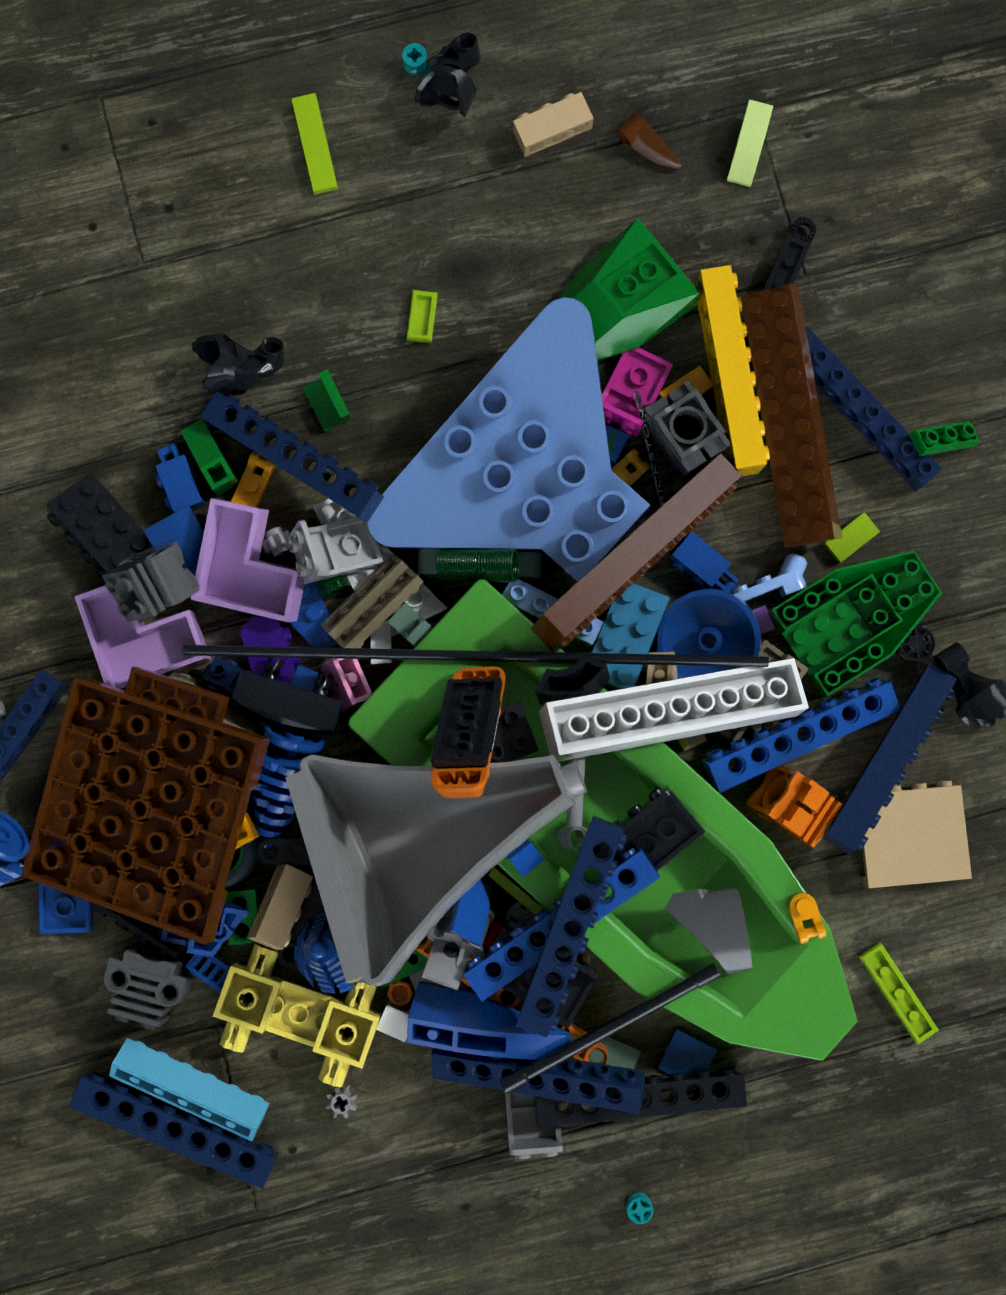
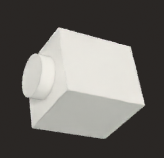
M388 1002L376 1030L405 1042L410 1011Z

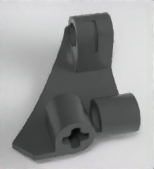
M737 887L711 892L707 889H697L672 895L665 910L705 947L727 974L753 970L747 928Z

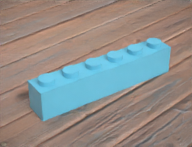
M129 1038L125 1040L113 1060L109 1074L110 1077L251 1142L270 1104L258 1095L246 1093L234 1084L222 1082L210 1073L198 1071L188 1063L179 1062L170 1058L164 1052H157L146 1047L144 1043L133 1041Z

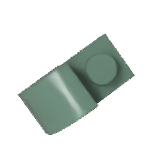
M405 602L401 604L400 609L386 619L413 647H416L432 630V626Z

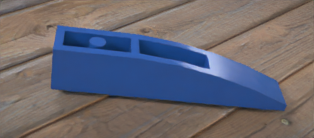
M420 981L408 1016L407 1043L481 1056L538 1060L570 1043V1033L556 1027L555 1031H549L547 1038L516 1026L520 1014L518 1010L490 998L481 1001L477 994L471 990L462 988L455 990L444 985Z

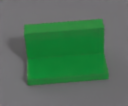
M328 369L318 373L319 380L302 387L324 432L352 420Z

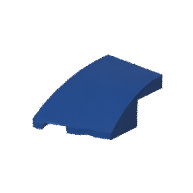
M188 505L145 529L144 532L152 546H161L177 541L185 562L182 565L183 569L188 568L195 576L204 529Z
M225 902L215 940L206 945L162 929L160 941L186 945L187 953L213 957L221 948L222 943L232 935L242 919L247 917L249 910L239 905Z

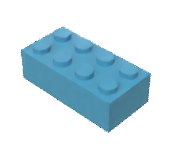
M632 584L622 596L611 604L592 653L649 654L670 597L637 584ZM607 664L610 679L605 686L615 690L635 687L644 665Z

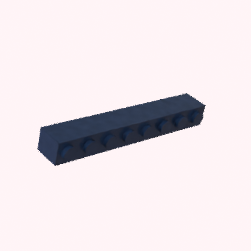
M931 663L924 669L838 812L837 817L823 837L824 839L850 855L856 849L859 851L863 849L868 840V837L865 836L869 827L874 829L881 818L878 814L882 806L886 808L894 796L891 790L894 785L899 786L907 774L903 771L907 763L913 764L919 754V751L916 750L920 742L924 744L932 730L928 729L932 721L936 723L944 712V709L941 708L945 700L949 702L957 689L953 686L957 678Z

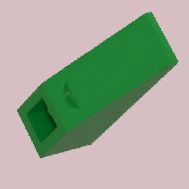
M203 418L181 430L198 466L217 496L239 484L238 479Z

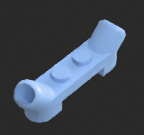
M797 554L786 555L778 577L771 579L770 575L756 580L757 585L748 588L747 584L733 589V595L746 602L776 589L779 590L782 598L805 589L807 584L803 578V573L806 569L807 561Z

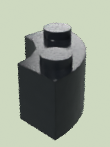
M582 655L578 662L569 668L560 670L547 668L535 690L539 704L544 706L548 702L598 694L610 679L608 666L605 663Z

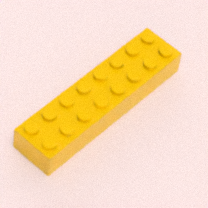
M731 265L700 270L694 286L700 292L698 310L711 382L714 384L713 393L718 421L724 428V434L731 443L729 448L724 450L725 458L742 475L741 477L759 474L767 465L770 456L767 446H764L762 436H765V427L763 421H759L758 417L760 400L758 396L754 395L753 387L756 386L754 371L750 372L749 367L751 351L749 346L746 347L744 337H747L746 324L741 322L740 318L742 301L740 297L737 298L735 291L738 288L737 275L732 273Z

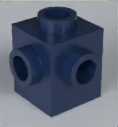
M215 657L212 663L208 664L205 668L202 678L208 686L207 690L233 699V691L242 669L231 659L226 658L223 660Z

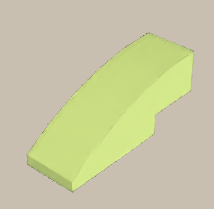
M749 99L727 177L728 182L751 187L773 105Z

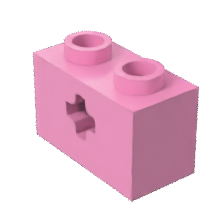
M331 658L320 667L325 679L329 673L334 676L329 689L333 698L343 701L342 713L361 707L372 695L357 659Z

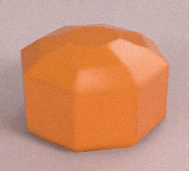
M401 979L390 984L387 995L392 1004L403 1006L410 1002L413 989L409 982Z

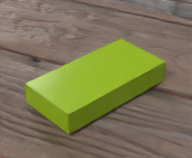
M419 290L412 291L407 341L432 344L438 293Z
M864 512L841 530V539L827 541L824 545L837 562L841 563L880 531Z

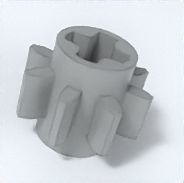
M276 527L264 533L266 540L263 541L262 546L267 555L272 553L274 558L290 552L288 546L289 530L283 532L282 527Z
M350 1085L346 1089H340V1087L335 1086V1094L328 1092L326 1097L331 1100V1103L327 1104L326 1109L332 1108L335 1112L333 1118H336L338 1114H343L345 1118H348L349 1109L356 1111L357 1105L352 1103V1101L357 1098L358 1094H351L349 1091ZM339 1096H341L342 1100L347 1099L345 1107L341 1103H336Z

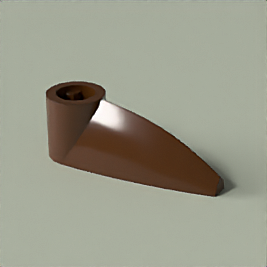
M638 113L632 114L616 129L618 137L626 146L632 147L650 161L676 170L682 166L669 147Z

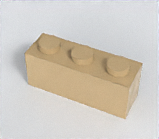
M582 92L575 95L570 93L559 102L554 104L546 103L533 113L519 115L513 121V133L524 157H527L592 129L594 118Z
M288 864L277 865L247 938L273 950H283L292 938L291 929L294 923L299 920L302 914L301 905L304 898H307L312 890L311 881L313 876Z

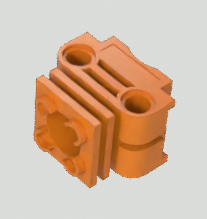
M779 765L766 771L762 784L751 794L745 805L769 823L779 827L780 830L790 837L814 848L822 840L824 832L831 821L837 817L842 803L836 801L835 798L829 795L827 790L812 779L805 777L794 769Z

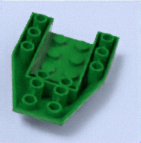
M637 218L576 273L558 299L564 297L576 299L583 303L589 311L598 362L638 349L696 307L699 302L700 292L641 220Z
M915 550L835 569L771 609L768 613L796 660L809 668L805 674L820 697L824 698L891 657L941 596L942 592Z

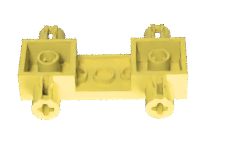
M255 943L247 966L235 962L230 966L213 1014V1017L227 1021L219 1044L223 1048L235 1052H244L251 1030L261 1034L268 1031L314 1047L313 1052L324 1055L325 1059L318 1079L331 1086L342 1087L350 1065L362 1069L382 1015V1013L370 1009L377 986L368 984L364 980L361 983L359 980L353 983L354 989L349 990L345 1000L282 979L271 975L279 950H273L260 943ZM248 992L254 997V1000L250 1003L246 1002L247 997H244V994ZM350 1027L354 1034L345 1037L343 1035L344 1031H341V1029Z

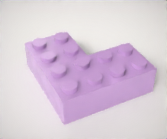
M210 499L195 575L200 585V591L193 594L191 600L285 622L297 621L304 589L303 578L299 577L296 568L259 560L269 510L221 499Z
M106 585L75 596L98 667L106 684L126 690L131 668L134 666L164 676H170L174 671L181 672L211 661L210 656L183 655L184 645H206L197 617L191 610L145 625L143 619L126 621L120 614L118 604L113 595L108 592Z

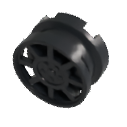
M916 625L896 650V653L906 662L914 663L925 660L934 652L935 638L929 629Z

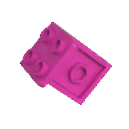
M641 348L623 353L602 394L605 425L611 424L619 428V431L629 435V437H632V435L638 437L644 422L640 420L634 391L640 392L643 409L655 403L673 364Z

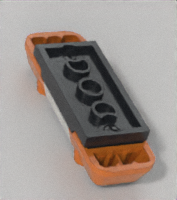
M494 666L463 668L458 670L452 679L448 680L430 759L433 767L431 785L444 798H477L484 792L487 778L490 776V761L498 718L501 715V702L506 680L505 672L502 668Z

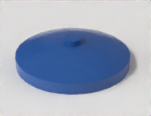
M700 589L680 597L667 609L659 625L657 645L659 652H675V655L759 656L761 632L754 613L740 598L719 589ZM676 665L678 679L742 668L737 666Z

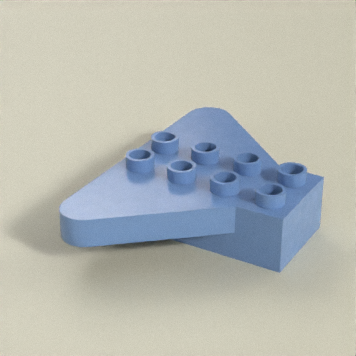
M564 297L548 304L382 494L384 498L368 521L369 531L376 541L384 546L395 548L543 550L575 580L580 581L618 546L650 510V504L611 471L594 332L590 313L583 303L573 298Z

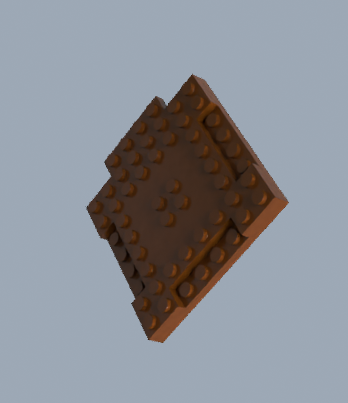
M137 666L131 668L126 690L85 676L74 677L32 833L30 849L27 853L21 876L204 945L213 942L228 890H225V885L251 791L257 788L270 738L223 723L230 697Z

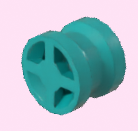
M417 43L407 45L402 53L404 69L410 75H421L426 70V50Z
M635 1192L627 1198L626 1210L629 1218L636 1224L647 1223L653 1215V1206L649 1197L642 1192Z

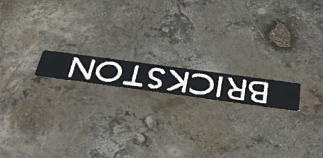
M634 391L640 420L644 422L642 428L662 507L666 501L647 421L643 414V404L640 392Z

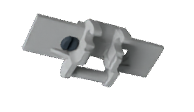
M483 883L489 898L492 886ZM455 904L451 906L428 933V939L434 944L422 978L458 990L469 955H483V943L489 925L495 918V913L490 909L482 945L476 946L449 931Z

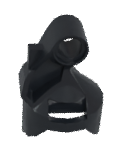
M469 32L460 34L447 46H443L438 55L426 60V72L416 90L415 103H419L424 107L441 105L452 110H459L460 114L464 117L467 115L476 97V87L464 68L476 66L481 59L478 40L475 34ZM444 95L456 97L458 101L446 98Z
M225 333L196 338V341L191 344L192 351L197 353L200 359L211 366L206 373L207 376L202 380L203 388L207 389L208 392L234 388L245 391L259 379L273 376V373L282 368L284 364V345L276 337L265 338L254 351L234 342Z
M955 642L934 656L938 668L957 678L954 684V688L957 689L955 697L958 703L955 711L960 720H963L970 727L980 729L981 727L991 728L995 725L996 719H1002L1006 716V683L1002 679H990L969 671L967 662L970 659L960 643Z

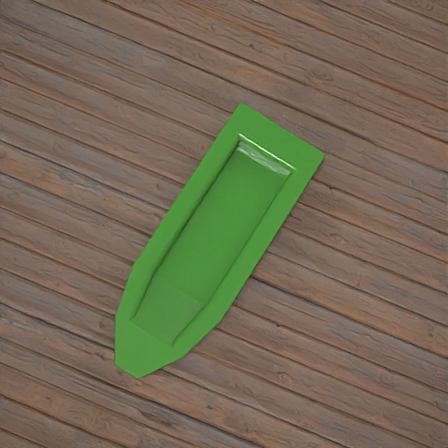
M482 579L473 584L414 648L417 650L552 652L531 630L534 624L493 586ZM557 647L553 652L564 651L560 647ZM403 660L350 717L348 725L351 730L391 766H432L430 759L448 680L452 679L454 674L463 668L494 666L502 668L506 677L501 707L521 701L539 749L538 752L513 761L550 756L539 714L543 705L539 704L535 690L547 668L554 670L566 669L576 663ZM603 688L599 693L608 691L605 688ZM664 742L586 756L584 783L587 793L583 797L582 827L588 830L593 815L612 823L616 820H619L621 823L628 817L627 812L634 805L639 803L642 806L649 800L648 795L659 786L663 789L668 785L705 829V833L658 870L659 879L598 920L593 928H587L585 937L589 938L587 948L636 993L647 999L685 980L705 966L714 963L721 976L720 978L702 988L693 990L664 1006V1008L730 1044L823 1061L858 1022L831 929L820 914L826 930V937L820 939L813 937L808 939L809 942L800 944L797 939L788 910V902L792 895L800 892L806 893V891L773 842ZM569 760L560 761L561 767L569 764ZM567 810L528 838L544 861L524 877L507 856L498 863L509 876L547 911L555 907L553 903L564 895L580 850L563 848L557 840L559 829L566 825ZM573 831L570 836L572 844L576 841L577 838L575 831ZM591 868L584 872L585 879L589 878L590 881L600 876L596 869ZM604 885L608 887L605 897H608L612 893V889L608 885ZM737 887L747 928L753 970L727 974L705 947L665 910L674 893L697 889H707L711 892ZM579 900L576 902V905L579 907H586L589 905L584 900ZM811 919L802 921L804 928L813 926Z

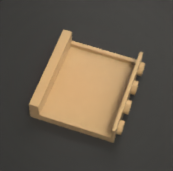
M952 781L936 782L937 787L927 788V783L911 784V789L901 790V785L893 787L891 793L894 796L886 808L882 806L878 812L881 816L878 824L874 829L869 827L865 834L868 840L862 849L865 876H862L863 887L878 888L972 879L961 785H952Z

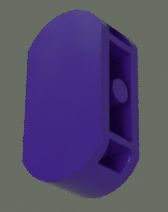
M264 616L251 618L246 622L241 631L244 646L290 647L289 642L293 641L288 626L284 627L280 621ZM248 657L252 672L263 675L268 657ZM274 657L273 667L280 657ZM281 657L285 663L277 680L290 684L297 666L300 665L299 658Z

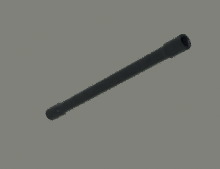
M714 963L694 972L690 977L528 1066L519 1068L500 1079L503 1089L507 1094L516 1090L556 1065L693 990L702 988L721 977Z

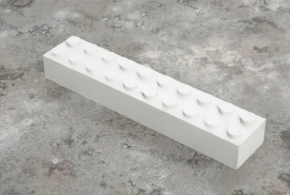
M793 658L770 662L768 667H742L548 702L541 708L539 714L549 754L554 755L557 761L560 762L796 717L809 707L796 662Z

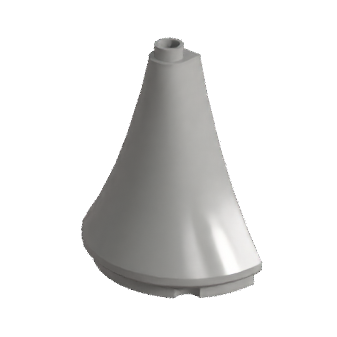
M317 755L303 758L300 763L301 771L285 778L346 983H354L364 979L368 984L381 986L391 982L420 942L451 906L489 870L565 810L575 805V797L587 793L584 780L576 763L572 762L561 767L554 755L511 762L490 763V776L487 778L484 792L480 797L444 798L431 785L432 766H391L351 762Z

